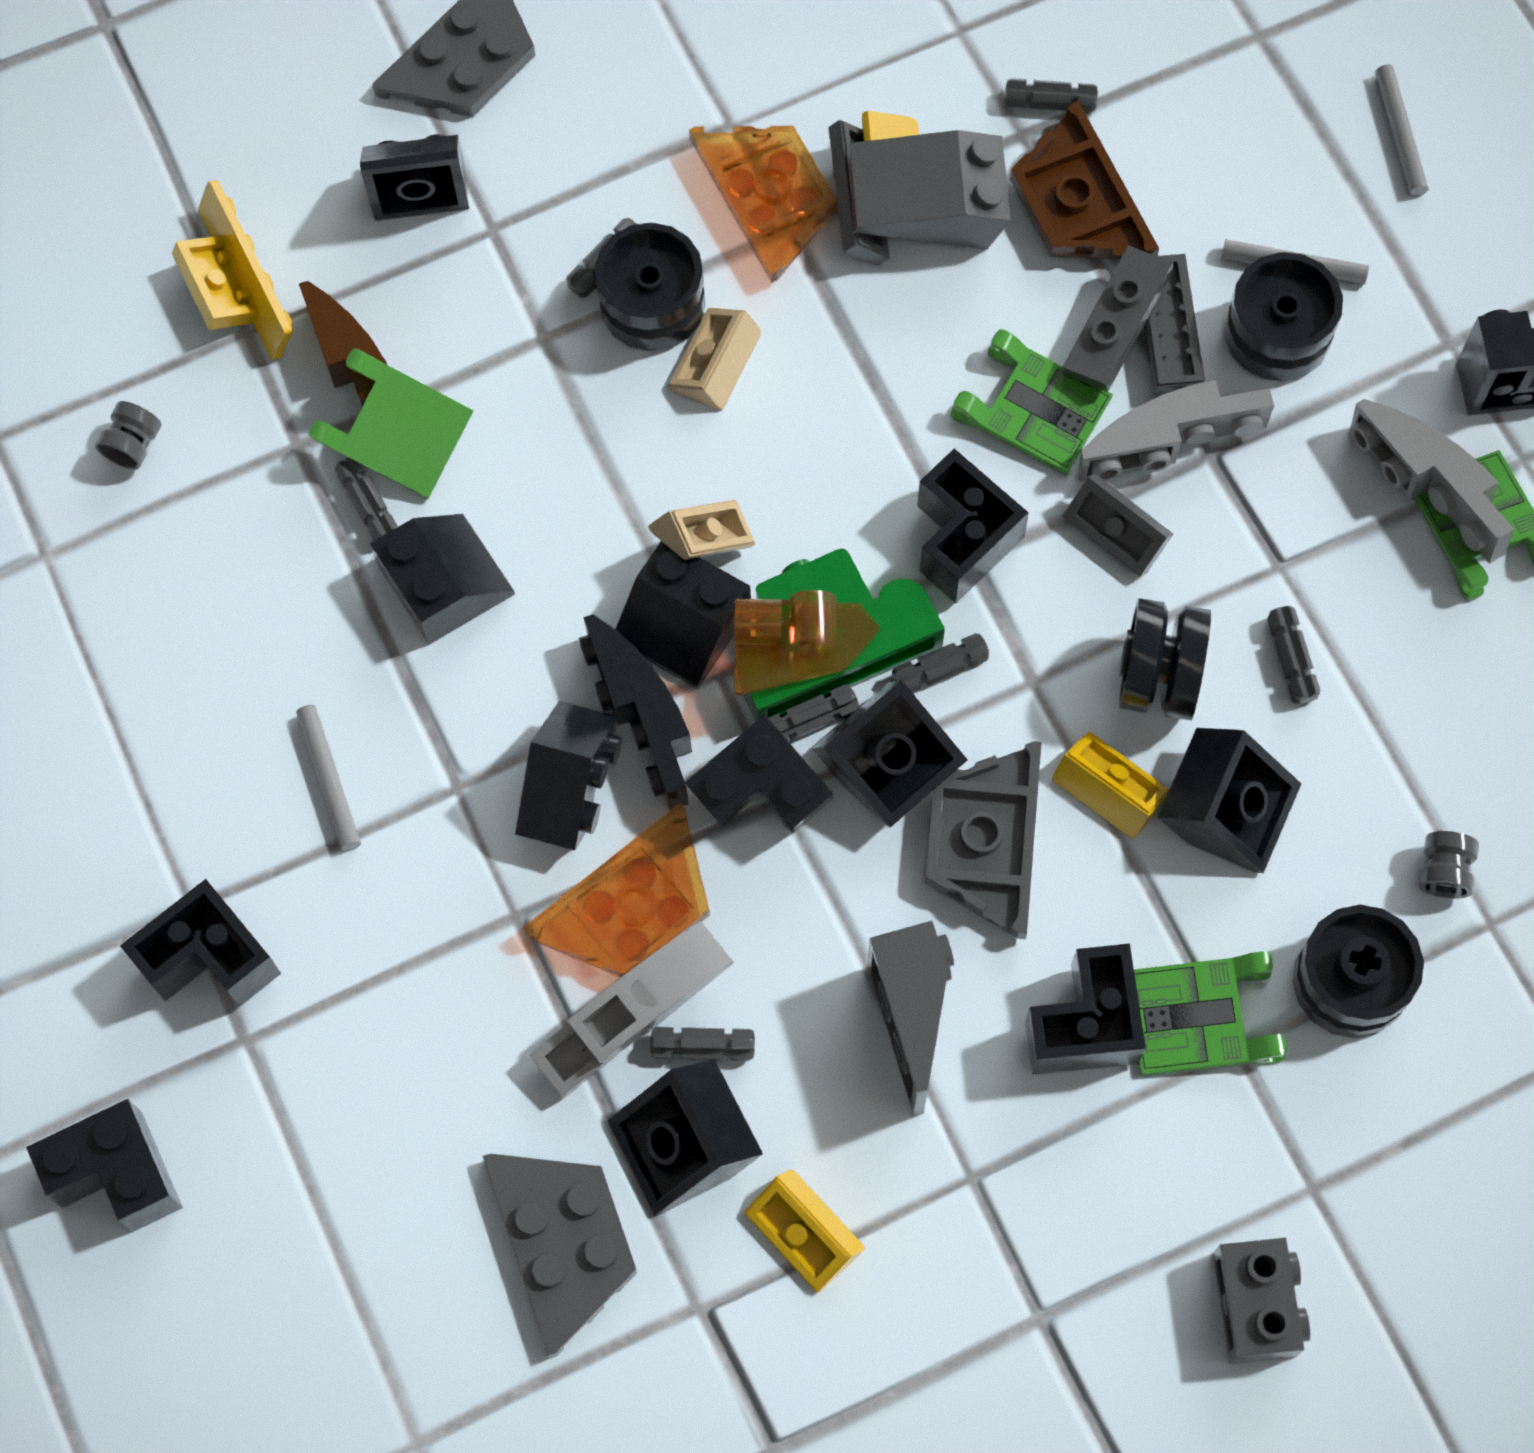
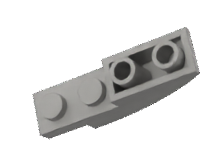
M1215 379L1190 385L1150 400L1115 420L1081 450L1077 469L1079 481L1086 480L1089 476L1096 473L1103 480L1109 481L1119 477L1122 473L1142 469L1147 473L1158 472L1167 468L1170 464L1176 463L1182 443H1186L1189 446H1198L1208 443L1214 437L1234 434L1237 437H1247L1254 435L1263 428H1267L1274 403L1270 389L1266 388L1221 397Z
M1367 399L1356 403L1350 427L1352 438L1360 450L1369 452L1379 463L1388 483L1394 488H1400L1410 501L1427 491L1434 508L1443 515L1447 514L1460 529V534L1465 544L1471 550L1478 551L1489 564L1505 555L1514 528L1492 504L1499 482L1458 444L1420 420L1389 406Z
M699 921L596 996L567 1020L568 1024L529 1056L560 1096L567 1097L646 1031L657 1027L734 964V962L705 925Z

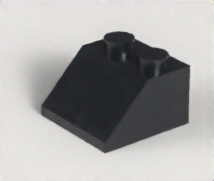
M434 134L424 139L402 142L386 140L377 145L363 146L360 170L375 221L469 209L464 158L458 134L449 136Z
M464 514L412 518L370 543L378 568L428 645L515 595L513 588Z
M661 541L637 575L615 630L633 644L646 660L699 689L751 611L750 585L700 557L684 560Z
M902 680L888 682L812 748L843 787L888 828L897 823L968 760Z
M1196 728L1157 818L1187 844L1255 873L1264 874L1302 783L1245 730Z
M715 1059L671 1069L607 1120L654 1216L663 1214L730 1180L763 1155Z

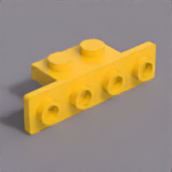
M218 180L208 181L198 207V213L210 237L177 241L172 251V256L208 330L253 323L270 359H280L293 334L291 317L287 311L282 309L274 293L272 279L268 273L263 271L255 255L253 241L249 235L244 233L236 217L233 201L231 198L226 197Z

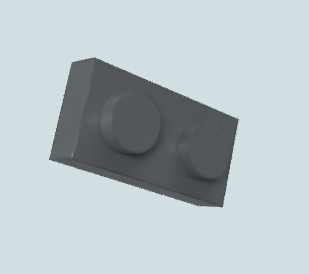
M1096 473L1086 479L1062 515V517L1139 577L1148 573L1174 535Z

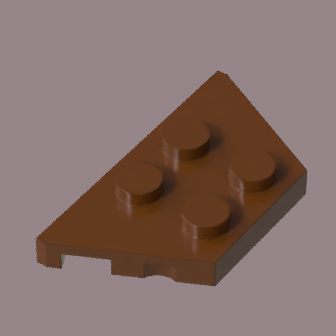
M1080 102L1072 103L1067 108L1066 116L1052 131L1048 129L1037 141L1036 148L1032 152L1025 154L1011 169L1010 181L1050 256L1121 259L1129 245L1158 256L1159 247Z

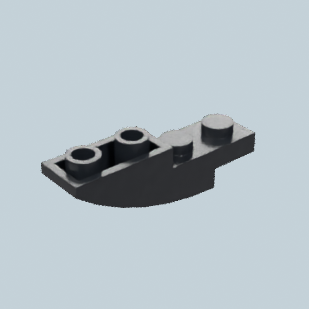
M594 614L583 617L587 635L578 639L587 666L597 664L602 680L595 682L594 686L603 712L612 709L614 715L618 716V726L629 722L638 751L648 748L653 765L646 767L645 770L654 797L664 795L669 811L689 805L687 787L676 757L692 752L691 738L682 714L671 693L652 665L617 630Z

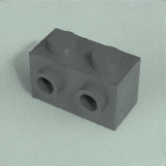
M1286 1237L1220 1244L1212 1254L1229 1364L1297 1357L1305 1350L1303 1342L1310 1341L1308 1314L1305 1307L1298 1308L1294 1286L1301 1285V1269L1297 1253L1288 1251Z

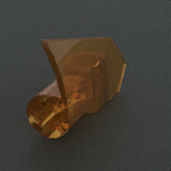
M816 590L796 592L791 595L790 600L735 598L734 694L740 696L847 670L880 631V627L860 603H837L836 596L829 592Z

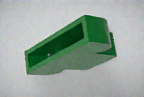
M844 548L837 549L812 561L808 559L797 560L785 567L782 574L765 580L756 586L757 612L771 640L759 639L744 646L739 654L737 663L739 686L755 721L764 714L768 718L778 713L781 718L786 715L785 710L821 694H823L824 698L830 696L829 691L846 684L854 687L895 667L942 648L945 627L926 591L920 584L911 579L900 578L892 580L883 586L877 599L872 598L853 559Z

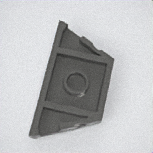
M458 0L372 83L374 93L379 98L389 100L390 94L412 98L415 100L416 106L430 109L445 108L454 114L474 117L536 56L535 48L513 0Z
M1037 741L1025 744L1024 749L997 758L994 755L978 761L967 770L957 769L935 788L932 794L925 883L1018 939H1026L1028 929L1042 742Z
M491 1153L484 1155L483 1159L548 1357H556L565 1349L564 1346L587 1322L590 1323L604 1308L605 1303L616 1292H620L638 1273L601 1166Z

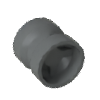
M119 401L110 416L112 421L110 428L101 432L95 448L102 456L120 466L134 470L139 469L147 455L145 450L147 442L155 439L162 424L154 414L139 405Z
M1435 831L1427 834L1424 853L1429 861L1427 866L1421 870L1420 889L1428 894L1442 898L1461 899L1470 897L1473 894L1475 878L1470 872L1471 868L1469 865L1478 858V840L1472 836L1453 831Z

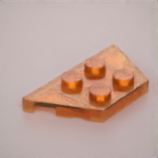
M696 126L689 129V138L767 277L771 283L777 281L837 210L835 195L794 126H770L766 129H757L753 126H733V133H705L704 126Z
M681 803L676 805L524 926L523 931L529 940L621 978L678 935L710 916L685 808Z

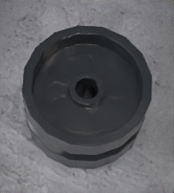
M652 222L630 225L611 236L599 251L595 265L602 321L611 334L629 347L648 351L671 348L689 338L700 324L705 308L704 277L700 252L691 239L672 226Z
M1279 252L1263 256L1246 267L1235 285L1232 303L1226 316L1224 337L1231 355L1245 370L1263 379L1287 381L1303 377L1322 363L1330 349L1334 333L1342 316L1343 295L1336 277L1322 263L1304 254Z
M1138 598L1131 629H1127L1119 672V676H1122L1119 709L1146 713L1153 704L1157 683H1163L1161 709L1166 717L1192 721L1204 673L1210 635L1211 610L1183 606L1177 612L1172 635L1169 636L1166 635L1168 609L1165 602Z
M1359 904L1337 909L1318 922L1295 960L1292 982L1298 1004L1313 1023L1334 1035L1359 1038L1378 1034L1398 1019L1422 984L1424 958L1418 939L1403 920L1383 908ZM1354 969L1359 970L1362 975L1356 973Z

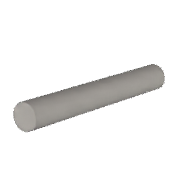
M1391 64L1382 65L1375 70V75L1409 193L1411 196H1420L1429 190L1394 67Z
M1228 239L1224 241L1221 255L1223 259L1252 264L1260 257L1279 252L1304 254L1322 263L1337 280L1366 284L1369 265Z
M303 706L296 711L341 850L350 851L356 849L361 845V841L316 706Z

